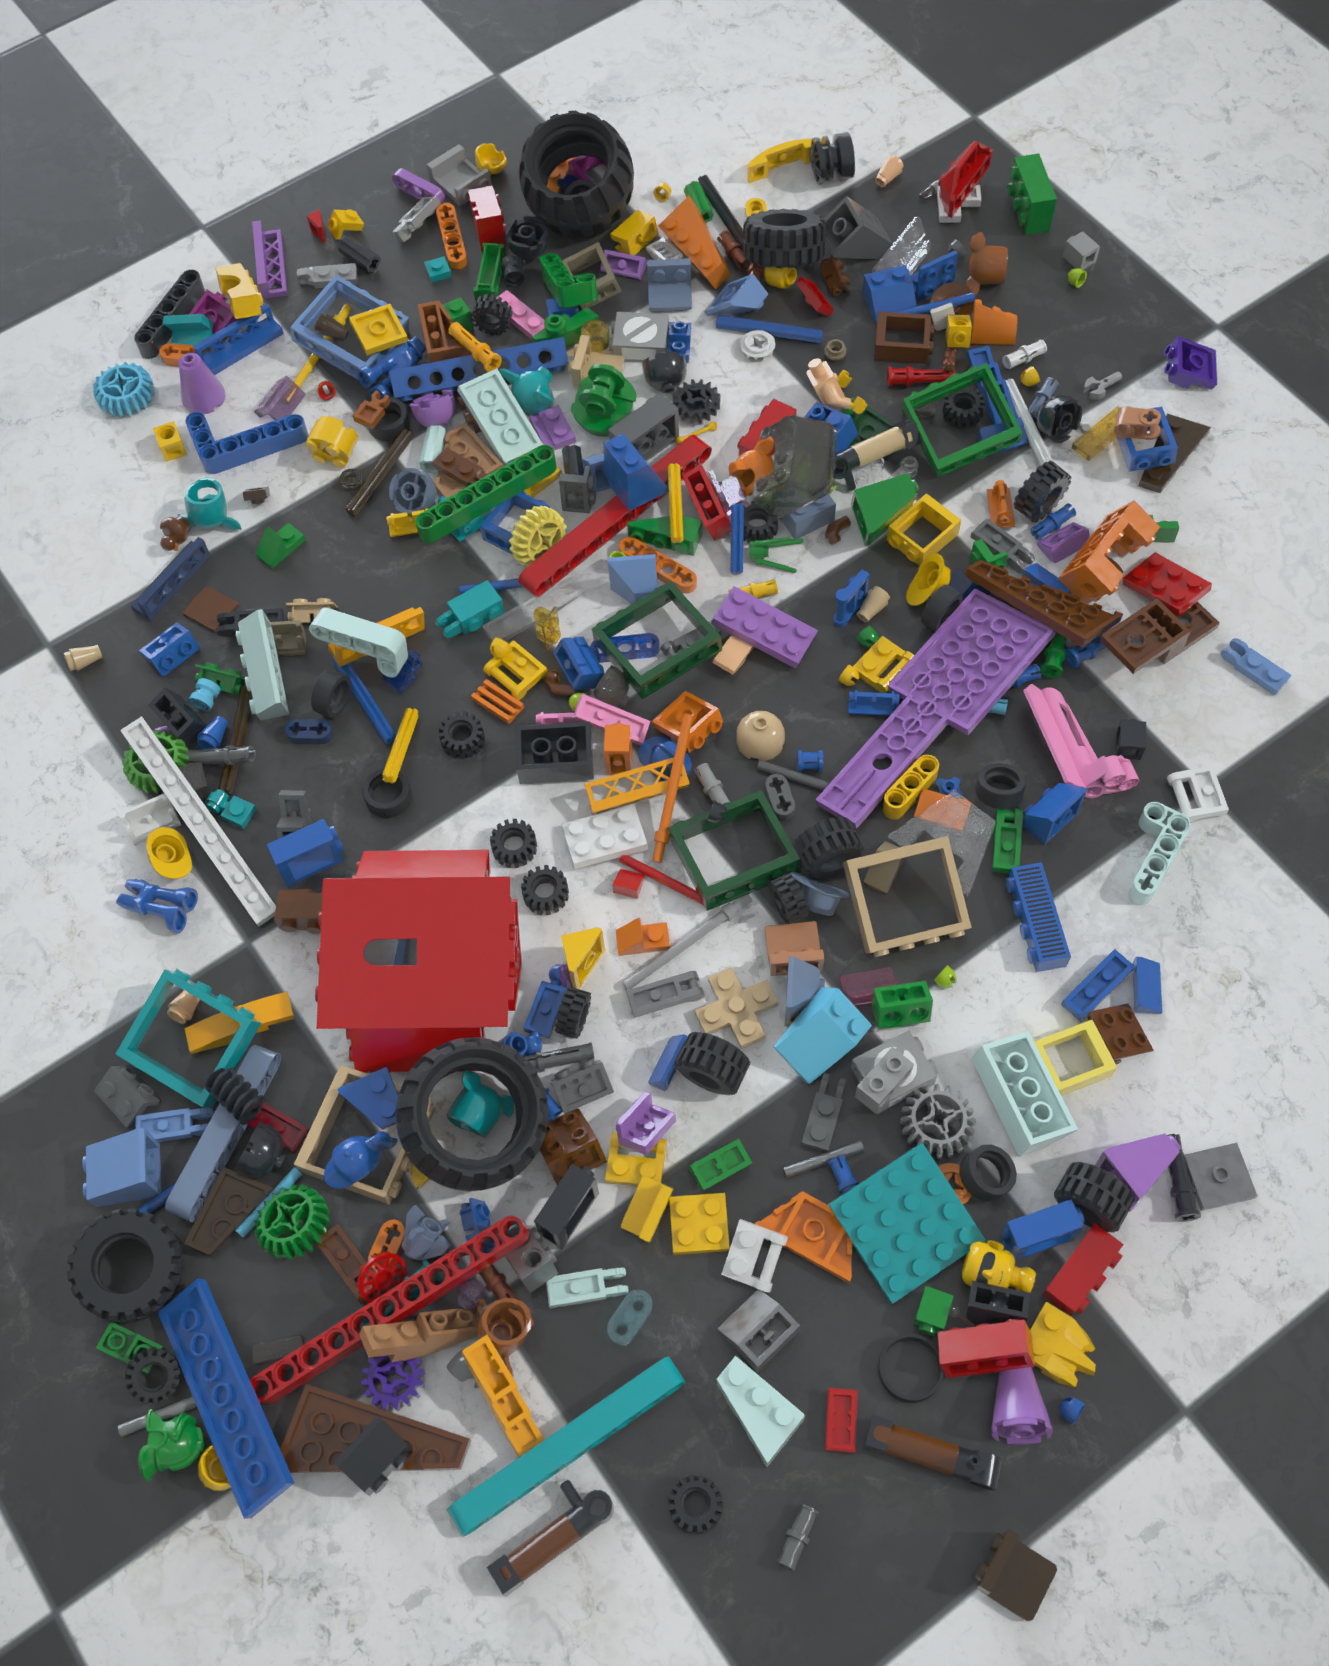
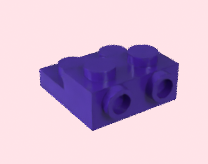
M1179 336L1166 346L1164 356L1168 358V363L1165 366L1164 373L1168 375V382L1185 388L1194 383L1211 390L1217 385L1215 349Z

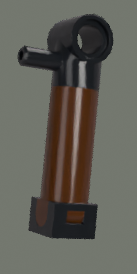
M873 1415L871 1418L863 1449L881 1455L885 1453L966 1480L969 1484L991 1491H996L1003 1459L996 1455L978 1450L973 1451L895 1425L893 1421Z
M564 1481L560 1488L572 1508L507 1555L504 1554L486 1567L501 1593L507 1597L522 1586L524 1581L594 1529L607 1523L614 1513V1505L610 1496L602 1490H593L582 1500L571 1481ZM597 1499L606 1502V1510L599 1516H595L590 1512L591 1503Z

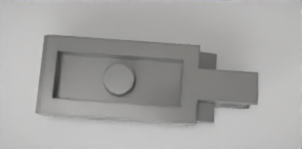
M423 197L399 221L400 225L393 231L398 242H405L411 238V232L420 228L423 225V221L435 213V208L441 203L438 197Z
M356 263L297 269L299 285L309 284L314 285L315 288H325L335 275L350 281L352 285L357 284Z

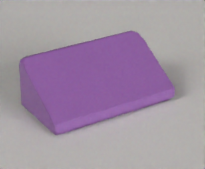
M604 249V254L615 275L641 280L647 265L646 258ZM601 262L600 272L607 273Z
M1072 522L1038 541L1037 546L1051 562L1057 563L1081 549L1090 537L1089 528Z

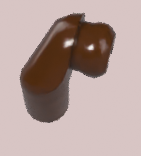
M847 515L831 522L827 526L825 538H828L829 544L833 545L839 542L841 537L838 533L851 526Z
M556 670L547 671L545 684L552 694L571 697L576 693V690L574 691L571 685L562 683L560 678H558L559 673Z

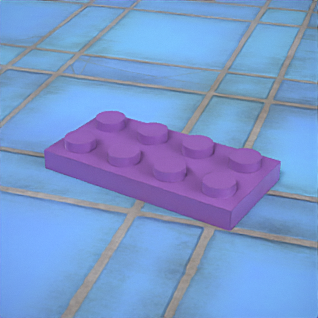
M735 586L731 589L711 623L795 669L818 632L813 627Z

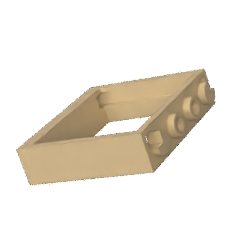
M948 836L843 862L866 954L873 953L874 957L890 954L889 948L898 946L899 951L914 948V942L924 940L926 945L940 941L939 936L949 934L950 938L965 935V929L972 928ZM940 850L959 923L876 943L858 869Z
M340 1065L294 1163L301 1173L325 1181V1169L314 1165L345 1100V1097L338 1092V1088L369 1074ZM394 1084L399 1095L402 1086ZM430 1096L427 1109L429 1122L435 1110ZM401 1147L382 1190L360 1182H356L345 1189L390 1205L392 1198L398 1196L402 1185L400 1182L404 1172L407 1173L412 1162L406 1155L403 1147Z

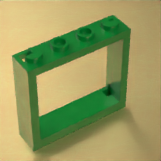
M987 363L978 367L972 366L962 374H953L946 381L939 384L937 382L932 383L925 390L918 393L916 391L911 392V396L903 399L902 410L907 420L916 422L922 443L920 446L936 478L1019 443L1023 432ZM982 381L1006 431L938 460L914 410Z

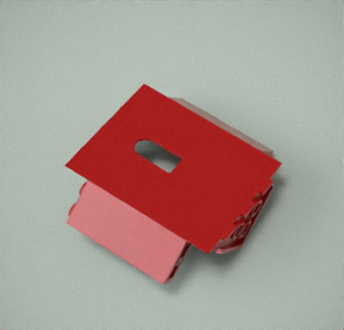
M489 849L364 851L361 861H357V874L353 875L352 878H323L322 912H319L318 918L321 937L320 949L317 950L319 981L315 989V1000L317 1002L316 1029H346V1039L351 1040L349 1061L354 1062L355 1070L360 1072H376L387 1067L389 1072H410L419 1059L441 1044L460 1038H485L484 1027H508V1011L516 1010L522 970L517 899H512L510 896V876H490ZM417 939L416 965L375 966L369 964L364 958V949L371 941Z

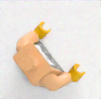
M819 358L810 361L808 364L810 370L806 373L823 405L837 411L851 408L857 414H861L867 407L865 400L857 397L854 402H851V399L846 398L840 388H845L851 382L852 378L848 377L849 372L842 370L837 376L836 373L832 372L827 362H822Z

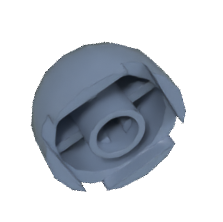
M405 468L402 469L404 471H401L392 478L389 486V496L399 512H407L408 515H412L413 511L429 509L434 504L436 487L429 474L419 469Z

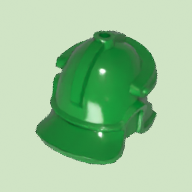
M149 1409L146 1417V1430L149 1433L147 1445L142 1447L138 1457L139 1472L144 1480L150 1482L158 1470L163 1472L168 1469L176 1471L186 1468L197 1459L200 1452L203 1451L204 1440L200 1427H196L197 1419L182 1412L171 1421L164 1422L160 1415L155 1414L153 1409Z

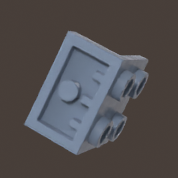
M690 258L647 260L649 311L691 310Z

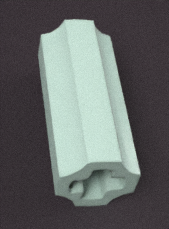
M440 425L428 426L419 460L420 469L425 472L435 473L438 471L433 467L432 462L443 451L446 437V429Z

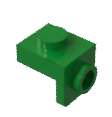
M982 539L973 542L970 554L973 564L982 560L1000 568H1005L1008 558L1006 551L994 556Z

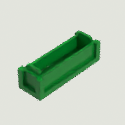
M483 243V256L476 288L473 289L475 301L479 296L484 297L486 294H488L489 298H491V295H495V298L498 297L503 274L501 261L506 257L504 244Z

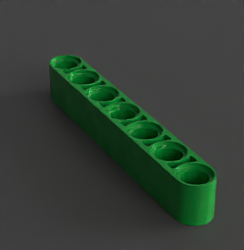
M540 445L420 513L415 519L420 539L425 543L435 542L552 475L557 469L554 449L549 445Z

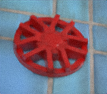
M386 1251L374 1257L370 1256V1260L364 1266L361 1265L360 1268L362 1270L360 1271L356 1287L358 1288L359 1295L366 1302L371 1303L380 1297L382 1290L384 1294L388 1292L391 1285L397 1286L401 1284L407 1276L406 1263L399 1255ZM374 1264L375 1269L373 1272L369 1271L370 1267ZM401 1275L400 1280L394 1279V1276Z

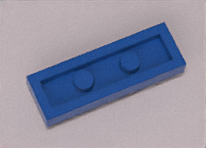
M1114 949L1062 1001L1061 1005L1082 1022L1089 1015L1088 1012L1093 1011L1134 970L1135 965Z

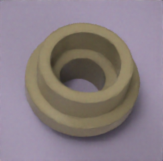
M833 339L825 346L824 353L828 359L837 361L845 357L847 349L841 340Z

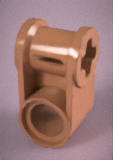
M1124 406L1118 410L1113 431L1121 438L1156 439L1160 435L1158 423L1161 420V414L1158 410L1152 408L1144 409ZM1148 427H1150V433H1149V434L1147 433Z

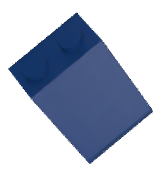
M624 434L603 443L605 481L629 511L669 492V488Z

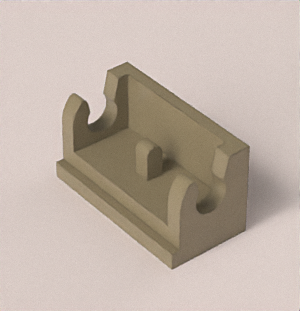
M301 620L270 622L278 656L305 655L306 633Z

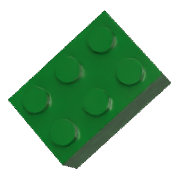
M1040 154L1014 157L1013 167H1010V183L1007 184V194L1012 198V206L1014 212L1018 214L1019 226L1023 228L1025 235L1049 232L1057 197Z

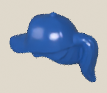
M380 1131L370 1138L352 1136L344 1140L333 1150L332 1158L324 1171L325 1182L336 1189L347 1188L358 1182L378 1166L383 1149H392L398 1140L384 1131Z

